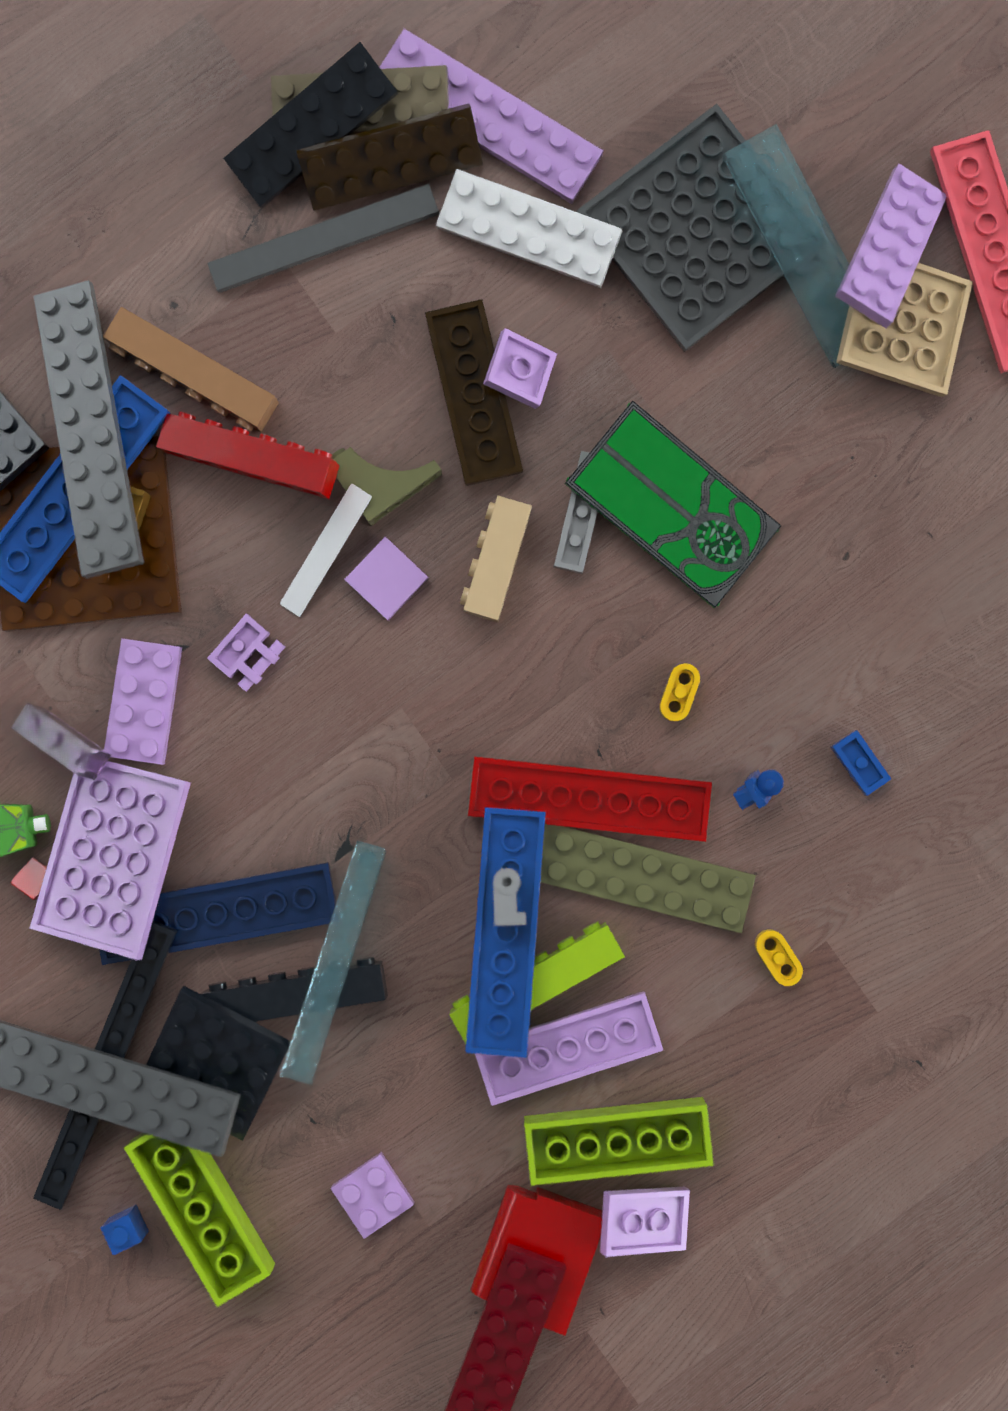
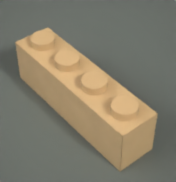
M497 496L495 503H489L485 519L490 520L487 531L481 530L477 547L481 548L478 560L473 558L468 576L473 577L470 588L464 587L460 604L465 605L464 613L498 623L531 514L532 505Z

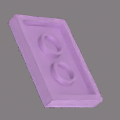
M682 1186L604 1191L600 1253L608 1257L686 1250L690 1190Z

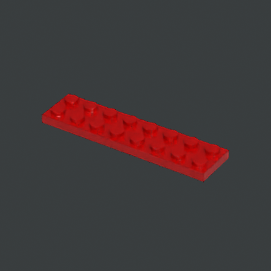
M474 756L468 816L484 818L485 807L546 812V825L706 842L712 782Z

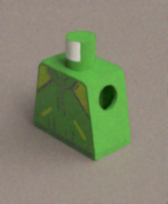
M0 804V858L37 846L36 834L50 832L51 830L49 815L33 816V809L30 804Z

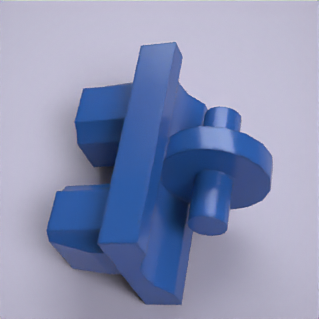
M768 769L761 774L759 770H756L744 781L745 784L738 787V791L734 792L733 795L742 810L754 803L760 809L768 804L772 796L781 792L784 786L783 776L776 770Z

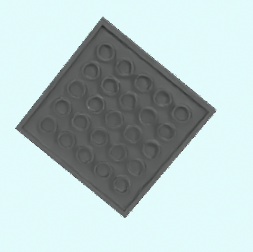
M718 104L707 110L577 210V213L622 229L621 237L612 258L613 262L684 352L815 253L826 242Z

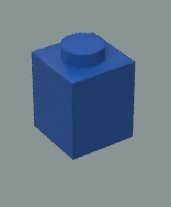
M137 1205L109 1217L100 1227L113 1256L140 1243L149 1232Z

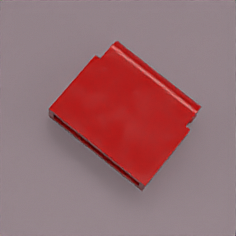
M507 1185L470 1288L471 1292L479 1298L487 1300L508 1243L566 1264V1271L543 1328L566 1336L601 1237L603 1210L537 1187L536 1192L516 1185Z

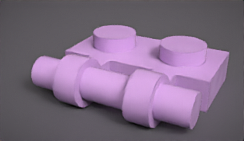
M246 613L207 659L229 678H232L238 670L245 676L238 685L247 692L254 683L256 685L262 679L261 675L271 663L275 664L280 659L278 655L285 646L276 639L268 648L263 642L270 633ZM257 650L263 656L251 668L245 662Z

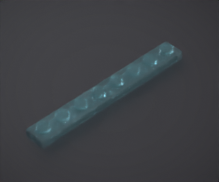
M361 841L356 842L280 1074L283 1077L312 1085L387 852L385 848Z

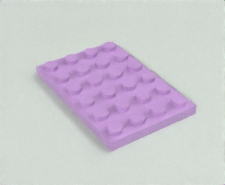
M79 754L30 929L135 960H142L191 782Z

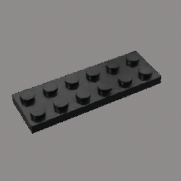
M359 42L223 159L259 207L263 208L303 174L296 150L349 136L399 93L363 44Z

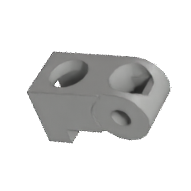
M501 869L496 873L493 881L495 926L527 925L526 912H518L517 892L521 886L520 876L513 869Z

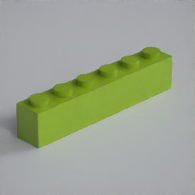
M598 921L583 929L585 934L575 940L570 936L557 944L559 949L550 954L547 951H543L535 956L531 1010L625 957L606 922L601 925ZM468 995L453 1002L454 1008L449 1012L465 1044L467 1040L470 1002Z

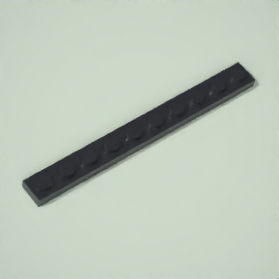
M155 920L152 921L142 960L131 959L95 1050L122 1058L126 1057L178 930ZM69 1109L33 1199L59 1210L63 1208L96 1130L99 1118Z

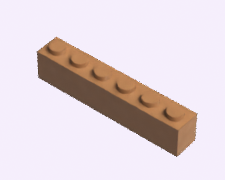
M120 307L103 336L110 344L108 349L122 358L126 354L135 359L134 364L148 373L153 369L161 374L159 379L173 388L177 384L187 389L185 391L187 396L199 403L202 399L212 404L210 409L223 417L230 414L237 418V425L249 432L253 428L262 432L279 404L277 398L271 393L123 307Z

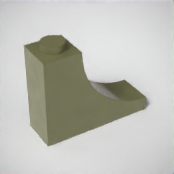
M351 447L347 450L341 448L332 454V459L340 465L336 479L344 490L347 491L349 486L354 484L372 496L362 513L370 526L442 475V470L435 460L416 469L392 471L368 463Z

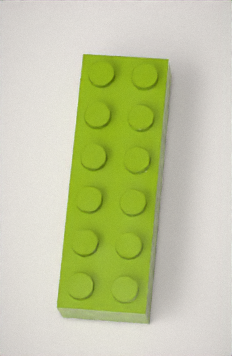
M703 1097L524 1116L531 1186L714 1166L708 1109Z
M141 1133L133 1138L124 1147L217 1307L270 1276L275 1262L211 1154L146 1133Z

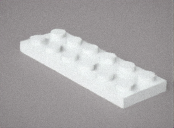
M456 169L436 223V227L599 288L602 287L622 234V229L459 169Z

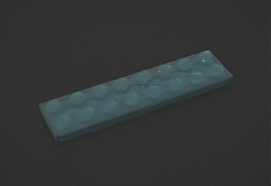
M775 124L725 152L722 157L830 364L835 368L841 365L836 363L849 309V305L835 295L849 267V263L778 125Z

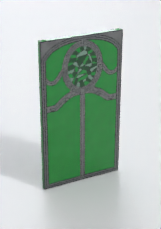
M634 401L627 404L624 412L565 482L566 486L713 608L719 606L720 601L781 527L776 520Z

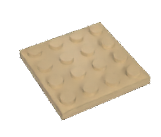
M918 262L894 320L887 328H884L849 305L836 363L939 397L947 395L973 281Z

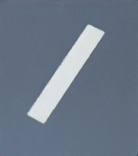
M354 484L349 486L280 602L282 606L298 617L302 615L370 502L371 495Z

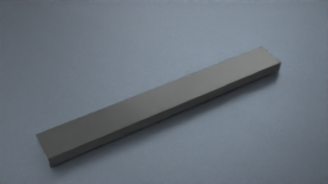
M427 184L219 258L207 264L218 293L437 216L439 215V210L430 185Z

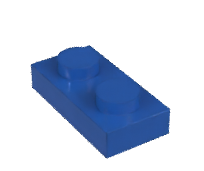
M858 730L852 731L831 746V749L864 796H868L891 780V777Z

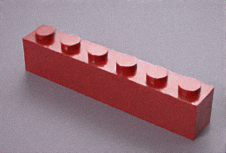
M179 412L178 416L168 413L165 417L156 447L168 455L330 499L340 467L332 459L331 453L315 449L314 453L304 451V446L289 441L286 445L276 443L277 439L265 434H260L259 438L249 436V431L235 426L232 427V430L222 428L223 425L210 419H206L205 423L195 421V416L184 412Z

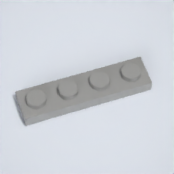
M581 451L578 466L587 457L589 452ZM571 491L554 567L582 574L597 511L574 491Z

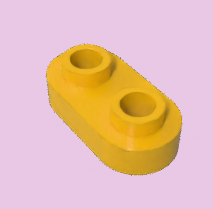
M687 663L680 664L669 675L659 705L662 716L669 721L683 720L689 714L700 683L699 671L693 665ZM682 673L689 676V682L685 685L679 681V676ZM672 701H676L679 704V710L676 713L671 712L669 709V704Z
M772 929L760 932L755 939V949L772 977L783 986H792L798 983L802 977L803 968L782 934ZM773 939L774 947L770 950L766 949V940ZM785 964L790 965V972L783 975L781 967Z

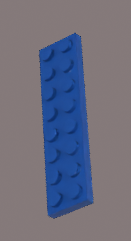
M120 375L112 385L128 470L170 412ZM61 453L0 532V586L24 603L29 600L75 539Z
M485 807L465 1053L527 1058L546 812ZM501 869H513L520 876L521 886L517 892L518 912H526L527 925L495 926L493 881L494 876Z

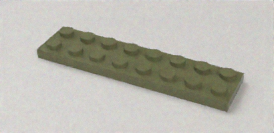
M545 824L540 882L742 933L756 875L570 827Z

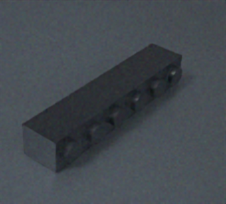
M374 957L356 960L357 965L346 967L345 962L328 964L327 970L316 971L315 967L302 968L297 970V975L286 976V972L272 973L268 975L267 980L256 981V977L242 978L238 980L237 985L227 986L226 981L212 983L208 985L209 989L201 993V995L253 1022L384 1001L388 997L383 962H375Z

